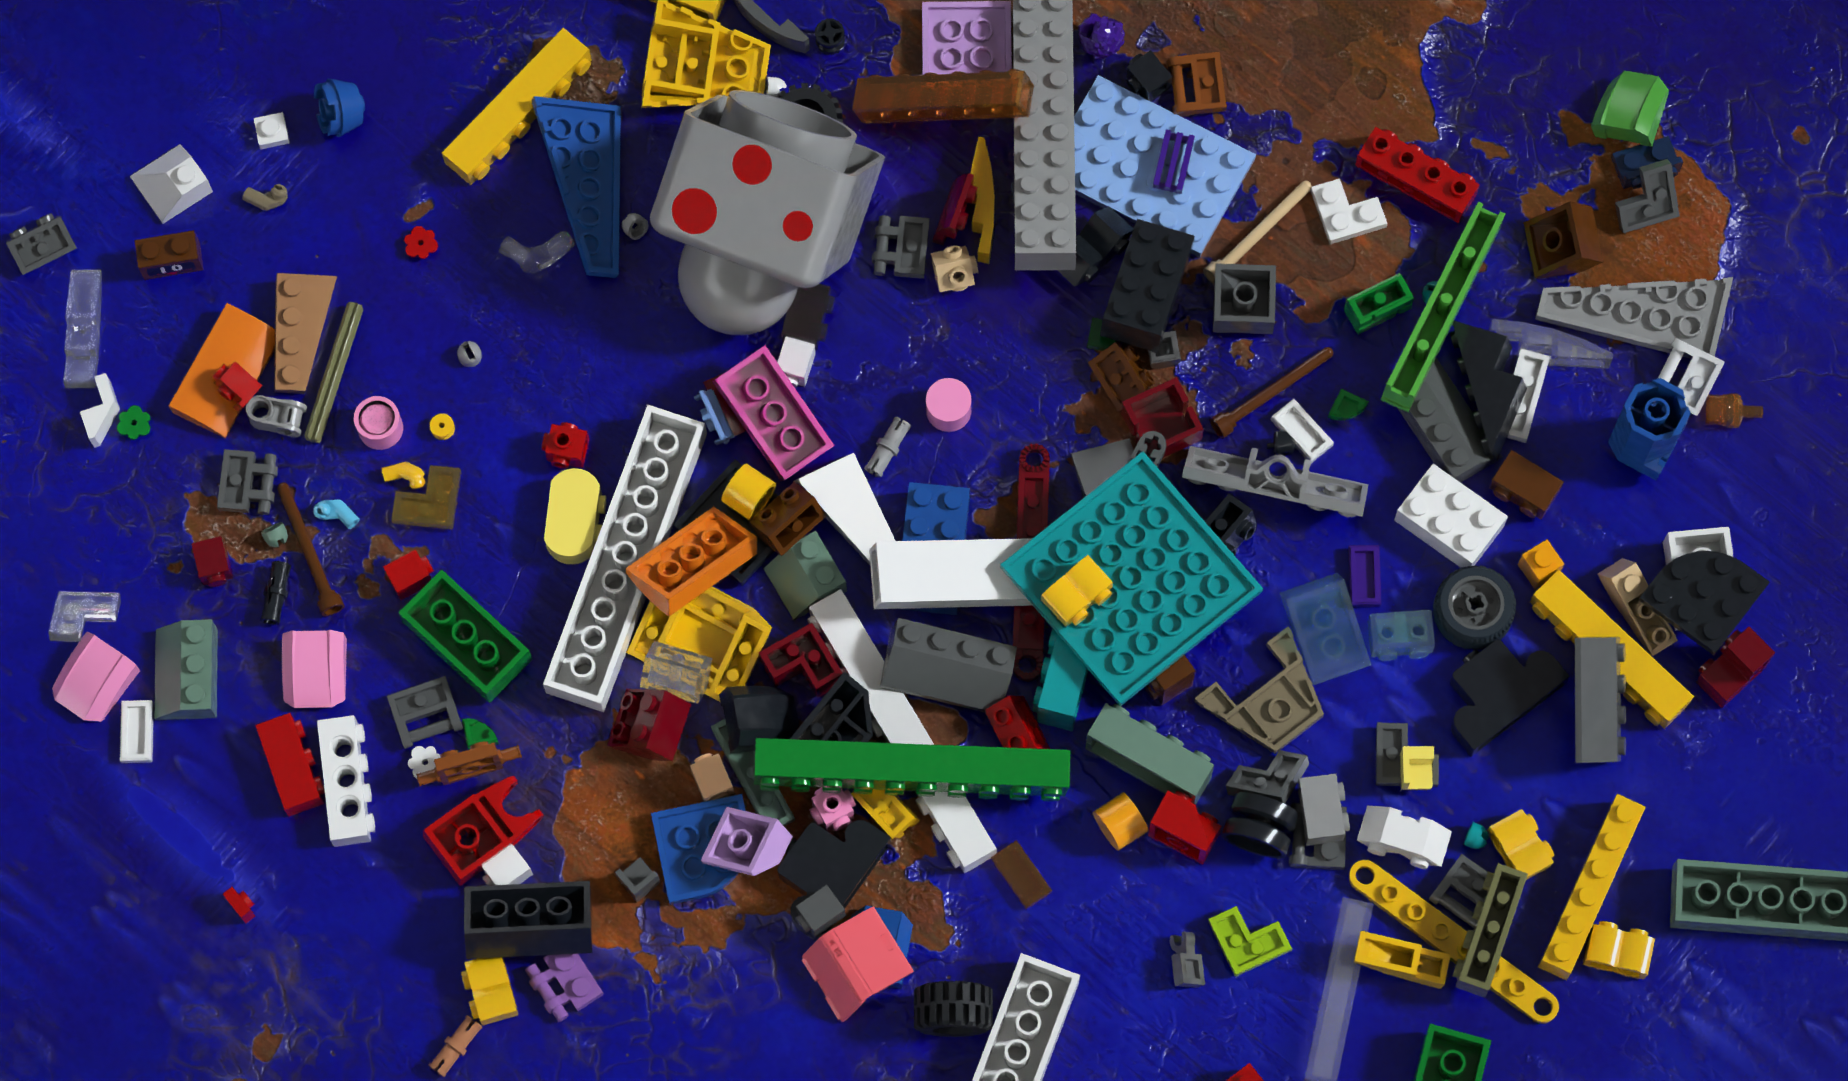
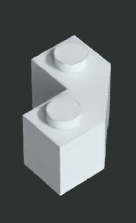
M1367 805L1357 841L1366 845L1368 852L1379 856H1385L1386 852L1399 853L1410 859L1412 866L1420 869H1428V866L1442 867L1452 831L1424 817H1420V820H1415L1411 817L1402 816L1401 810L1392 807Z

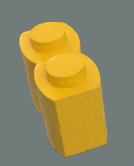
M1087 555L1052 584L1041 595V600L1065 627L1071 623L1076 626L1088 616L1089 613L1086 610L1094 603L1099 606L1112 595L1110 589L1113 587V582L1092 558Z
M1521 809L1491 825L1487 832L1506 866L1528 873L1526 879L1528 880L1551 867L1554 863L1552 860L1554 852L1546 840L1541 841L1536 833L1538 825L1530 813L1526 815Z
M1600 921L1599 925L1593 924L1589 932L1583 965L1632 978L1645 979L1649 972L1655 939L1649 937L1648 932L1641 929H1630L1629 932L1617 929L1618 925L1612 922Z
M503 957L477 958L464 962L466 971H462L461 976L465 989H472L474 1000L469 1001V1006L473 1019L479 1018L482 1026L519 1015Z

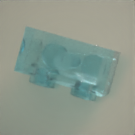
M1431 610L1369 615L1367 623L1371 657H1379L1381 661L1397 659L1398 655H1409L1410 658L1419 659L1427 657L1428 653L1433 652L1435 641Z

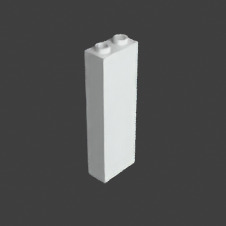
M1033 538L876 542L869 549L874 609L1032 605L1000 568V565Z

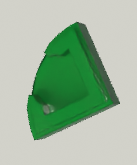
M1341 389L1328 414V418L1333 420L1355 418L1365 410L1369 401Z
M462 719L468 750H470L471 745L487 741L489 744H499L494 731L489 726L476 719Z

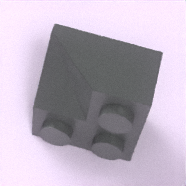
M1215 264L1213 332L1273 334L1275 325L1276 265Z

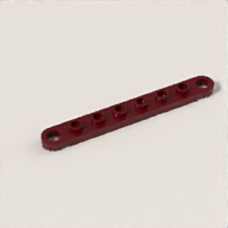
M1037 443L1025 446L1019 457L1017 539L1034 538L1048 527L1050 456L1047 449ZM1030 453H1039L1043 457V462L1039 466L1031 467L1026 462V457ZM1033 605L1014 606L1013 646H1016L1017 650L1013 673L1018 679L1026 682L1037 679L1041 675L1043 666L1044 618ZM1024 658H1031L1036 662V668L1032 672L1024 673L1019 668V662Z

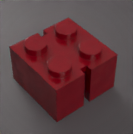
M1177 377L1122 401L1121 414L1132 436L1136 435V444L1146 432H1159L1166 440V451L1163 458L1201 441L1204 429L1193 407H1188L1189 400ZM1153 440L1151 443L1145 442L1147 445L1146 455L1148 457L1154 449L1160 450L1157 447L1158 442L1156 440Z

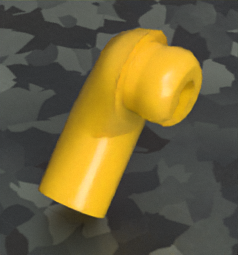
M401 462L381 468L385 482L404 478L409 480V485L412 489L421 488L425 485L424 471L409 462Z

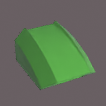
M1624 70L1614 78L1603 94L1591 125L1595 137L1624 140L1652 147L1669 95V89L1660 77Z

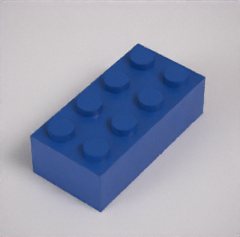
M909 482L902 541L966 540L970 488ZM958 607L906 608L901 610L957 615Z

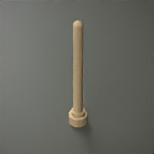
M1302 181L1222 260L1212 261L1203 269L1206 278L1214 284L1215 264H1235L1311 190V183L1309 181Z

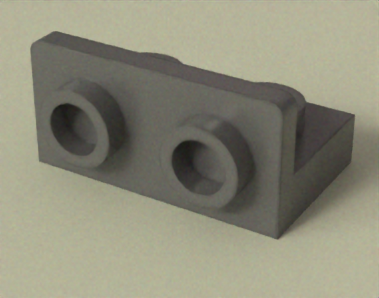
M49 213L36 220L37 226L29 230L23 226L9 233L11 239L7 240L6 244L22 275L77 249L60 215L54 217L52 213Z

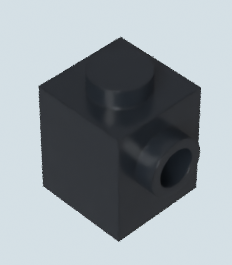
M1150 50L1144 55H1136L1129 61L1126 83L1133 93H1139L1143 98L1152 102L1172 87L1173 76Z

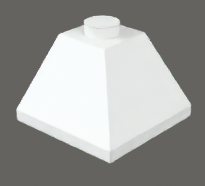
M181 144L130 176L162 224L213 192L208 179Z

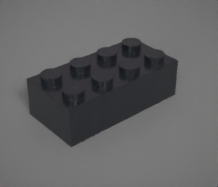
M1137 219L1103 316L1100 336L1158 353L1192 253L1194 235Z
M590 881L464 887L466 959L593 953Z

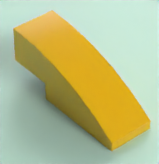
M1360 931L1354 962L1388 975L1441 989L1445 985L1451 954L1422 948L1420 944Z

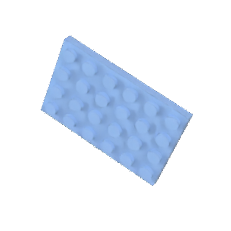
M1099 75L1074 116L1075 194L1102 208L1109 206L1121 218L1133 224H1136L1137 219L1194 235L1192 254L1201 257L1252 166L1256 154ZM1165 130H1171V133L1175 134L1180 132L1184 136H1189V134L1195 136L1182 194L1153 188ZM1175 141L1169 142L1160 180L1162 183H1166ZM1181 143L1172 180V185L1176 186L1187 146L1184 143Z

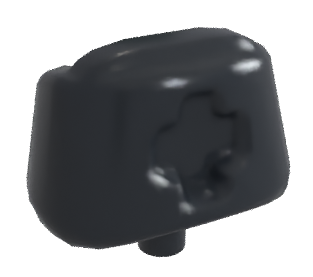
M1287 431L1274 432L1273 443H1267V449H1273L1274 455L1286 456L1293 454L1295 442L1292 441Z

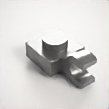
M1184 931L1182 936L1171 935L1169 940L1170 946L1176 952V954L1171 955L1175 986L1193 988L1204 986L1202 954H1195L1194 933Z

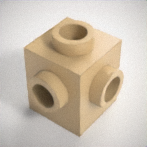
M949 246L943 251L931 253L935 280L939 292L949 290L962 291L968 286L975 285L973 274L978 273L975 255L969 256L966 246Z

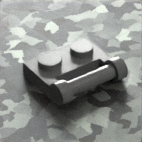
M446 676L387 696L404 749L412 747L413 743L452 729H454V732L463 729ZM447 710L449 718L408 731L406 724Z
M1300 803L1291 804V808L1295 809L1300 815L1293 832L1292 855L1289 856V866L1295 868L1344 870L1346 831L1343 841L1314 845L1313 857L1305 856V834ZM1341 806L1342 813H1346L1347 807Z
M1461 854L1433 892L1429 901L1435 905L1439 903L1475 929L1477 920L1472 918L1473 912L1446 894V891L1451 886L1475 904H1477L1478 900L1484 902L1487 891L1483 890L1482 886L1487 871Z

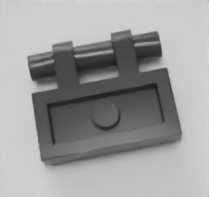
M879 216L878 226L875 227L874 232L877 242L876 251L872 253L873 274L884 276L886 265L892 264L895 265L894 276L924 279L930 218L900 216L899 227L890 226L891 217ZM890 239H897L896 252H888V242Z
M224 449L217 509L219 511L249 513L251 501L259 503L258 514L269 515L270 506L274 503L275 493L272 490L274 478H277L278 467L276 466L277 456L265 454L264 464L255 463L256 454L253 451ZM254 475L262 477L260 490L252 489Z

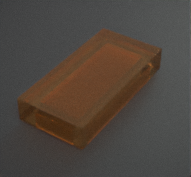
M1017 840L991 857L992 862L1026 910L1052 893L1051 888Z

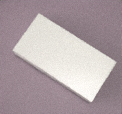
M1292 399L1271 417L1274 425L1280 431H1287L1292 441L1295 442V448L1305 459L1311 460V463L1334 445L1331 438L1295 399Z
M152 700L121 701V763H152L154 702Z

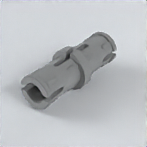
M894 417L884 437L878 439L876 443L877 449L864 467L872 475L875 472V477H882L892 457L897 456L899 453L898 447L911 428L907 421L903 420L901 423V418Z

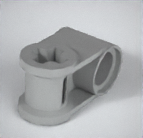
M263 395L254 396L247 403L246 413L250 424L254 428L289 437H300L302 431L299 427L302 414L307 410L305 404L295 400H282ZM259 408L269 410L267 415L262 418H257L253 414Z

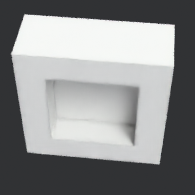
M283 112L254 118L260 149L290 143Z

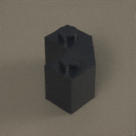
M1109 206L1095 212L1080 234L1076 236L1075 270L1057 271L1073 286L1084 282H1092L1104 265L1116 254H1121L1128 247V238L1131 236L1133 228Z

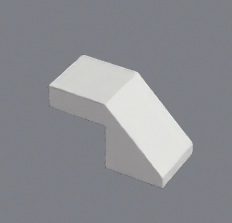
M106 373L94 377L103 404L80 411L88 438L94 448L101 445L120 410L111 381Z

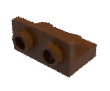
M1115 342L1090 360L1088 364L1118 412H1121L1122 401L1153 388L1155 381L1146 369H1142L1137 361L1139 360V355L1131 345Z

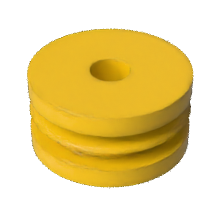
M437 414L430 421V430L436 439L447 440L454 434L455 425L449 415Z

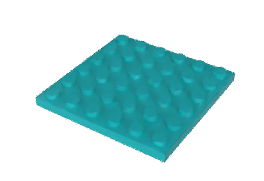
M1143 451L1000 565L1005 574L1119 706H1122L1263 592V587ZM1089 555L1112 580L1113 587L1110 589L1112 595L1103 604L1098 606L1094 603L1086 610L1089 613L1088 616L1076 626L1071 623L1065 627L1042 602L1041 595L1080 560Z

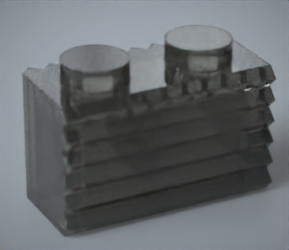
M818 284L812 288H798L794 301L786 313L781 334L783 343L787 336L815 344V350H818L819 342H825L828 332V324H824L826 313L832 314L835 304V296H831V286Z

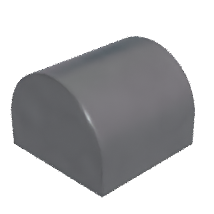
M1176 331L1164 332L1158 353L1148 350L1151 368L1173 367L1180 363L1181 357Z

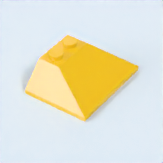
M712 586L670 617L650 601L626 653L720 702L719 694L727 687L746 686L759 658V652L762 651L772 627L753 607Z

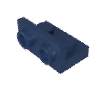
M1669 136L1654 140L1652 147L1637 145L1614 152L1611 156L1623 189L1633 187V189L1642 188L1639 167L1668 159L1672 165L1673 177H1675L1683 165L1682 157L1676 156Z

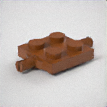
M487 741L471 745L470 750L463 752L450 750L442 753L440 758L434 759L436 767L433 770L417 773L416 775L420 786L436 781L447 785L503 769L502 764L504 762L522 758L519 745L500 750L496 748L495 743L489 744Z

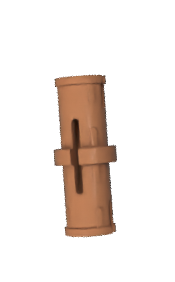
M466 1015L464 1021L451 1038L447 1036L444 1040L446 1044L428 1066L434 1071L438 1069V1074L445 1077L459 1056L466 1054L467 1050L465 1048L483 1027L477 1021L474 1022L473 1018Z

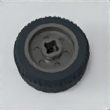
M1483 566L1462 567L1450 573L1440 584L1433 603L1434 620L1441 634L1449 642L1464 649H1484L1495 640H1501L1509 631L1516 613V599L1508 581L1496 571ZM1473 605L1477 606L1476 610L1471 609Z

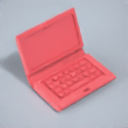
M874 906L819 937L802 955L803 964L814 982L817 981L826 996L827 1003L841 1022L846 1021L867 998L914 972Z

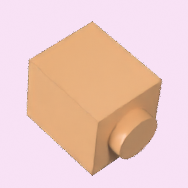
M711 753L701 755L694 760V764L690 765L704 802L725 798L734 794L733 786L719 753L713 756Z

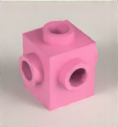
M821 787L815 791L816 796L811 798L813 808L809 810L817 825L822 824L825 830L830 832L833 829L835 831L841 830L851 823V820L854 819L853 807L856 806V803L848 789L843 791L841 788V793H825ZM835 801L838 802V806L834 809L827 807V805Z

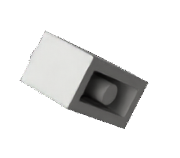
M1336 774L1299 778L1297 788L1306 846L1343 841L1345 831H1350L1348 813H1342L1341 801H1345L1343 782H1337Z

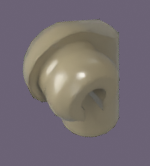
M276 184L271 188V191L263 194L248 187L243 194L242 200L264 211H268L286 202L288 198L287 189L281 184Z

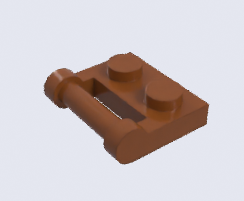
M1220 52L1174 56L1166 60L1167 70L1173 76L1172 87L1175 105L1172 107V111L1174 114L1184 118L1194 114L1226 111L1227 105ZM1191 67L1195 102L1186 103L1182 69Z

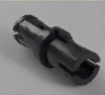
M273 561L271 564L268 586L264 587L265 603L260 621H263L265 624H280L282 606L288 596L286 588L291 570V565L286 562Z

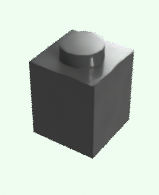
M825 885L796 906L798 916L795 919L805 933L811 931L814 937H817L844 918L846 914L841 903L830 888Z

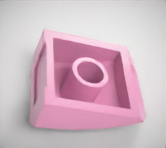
M292 630L282 633L283 700L285 703L294 708H327L345 701L347 638L343 632L333 630Z
M87 631L71 653L53 685L54 699L83 720L101 722L140 672V669L124 654Z

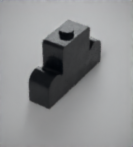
M1495 640L1480 653L1476 649L1462 660L1464 665L1452 675L1450 685L1467 706L1460 708L1455 713L1451 724V732L1470 757H1472L1566 685L1570 676L1549 652L1536 651L1531 653L1523 667L1501 640Z
M856 820L847 826L845 842H842L814 822L807 826L798 840L793 838L785 852L787 856L781 862L777 871L780 880L803 895L793 901L791 906V918L794 926L814 941H817L819 937L830 931L832 926L817 937H814L811 931L805 933L795 919L798 916L796 906L827 885L845 909L890 847L891 837L867 821Z

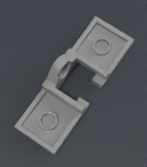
M1194 446L1189 448L1182 478L1188 479L1193 484L1204 485L1210 483L1218 485L1220 489L1225 491H1235L1237 489L1306 504L1309 508L1317 511H1324L1326 509L1338 511L1340 515L1345 517L1363 516L1369 484L1309 472L1311 460L1305 459L1303 470L1295 469L1290 460L1283 455H1274L1264 461L1256 460L1257 448L1251 449L1249 458ZM1275 462L1283 463L1286 466L1287 472L1282 476H1275L1270 472V465Z

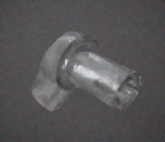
M562 231L546 243L528 248L507 236L500 246L502 248L499 249V253L521 264L520 267L523 272L536 273L561 259L574 247L575 242L568 232Z

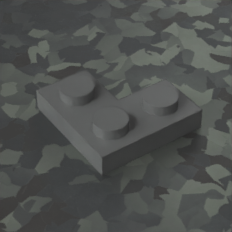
M1668 159L1639 167L1643 194L1615 202L1619 229L1622 233L1680 216L1672 165Z
M1377 722L1376 786H1401L1400 752L1403 746H1408V723ZM1434 754V761L1432 763V787H1438L1439 754Z
M1279 750L1267 771L1238 765L1226 784L1227 793L1235 796V793L1238 792L1254 793L1285 804L1298 784L1299 778L1303 776L1309 766L1308 756Z

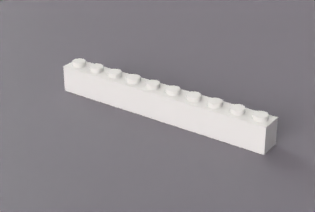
M840 589L809 607L811 617L807 619L809 624L813 623L818 633L822 634L826 641L825 645L833 658L837 659L842 673H847L869 692L872 730L876 737L883 736L886 743L934 745L904 693L880 687L884 660L842 590ZM935 792V796L931 797L918 796L919 798L915 800L917 806L924 816L930 815L934 822L931 826L932 831L939 842L945 840L950 851L946 852L947 856L955 868L960 866L965 874L997 855V848L966 797H948V792Z

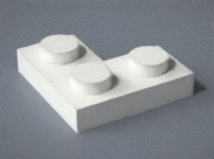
M1340 178L1311 187V194L1329 244L1387 227V221L1378 197L1349 205Z

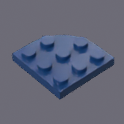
M742 794L651 813L670 905L713 895L729 885L739 874V872L704 864L701 859L726 807L746 811Z

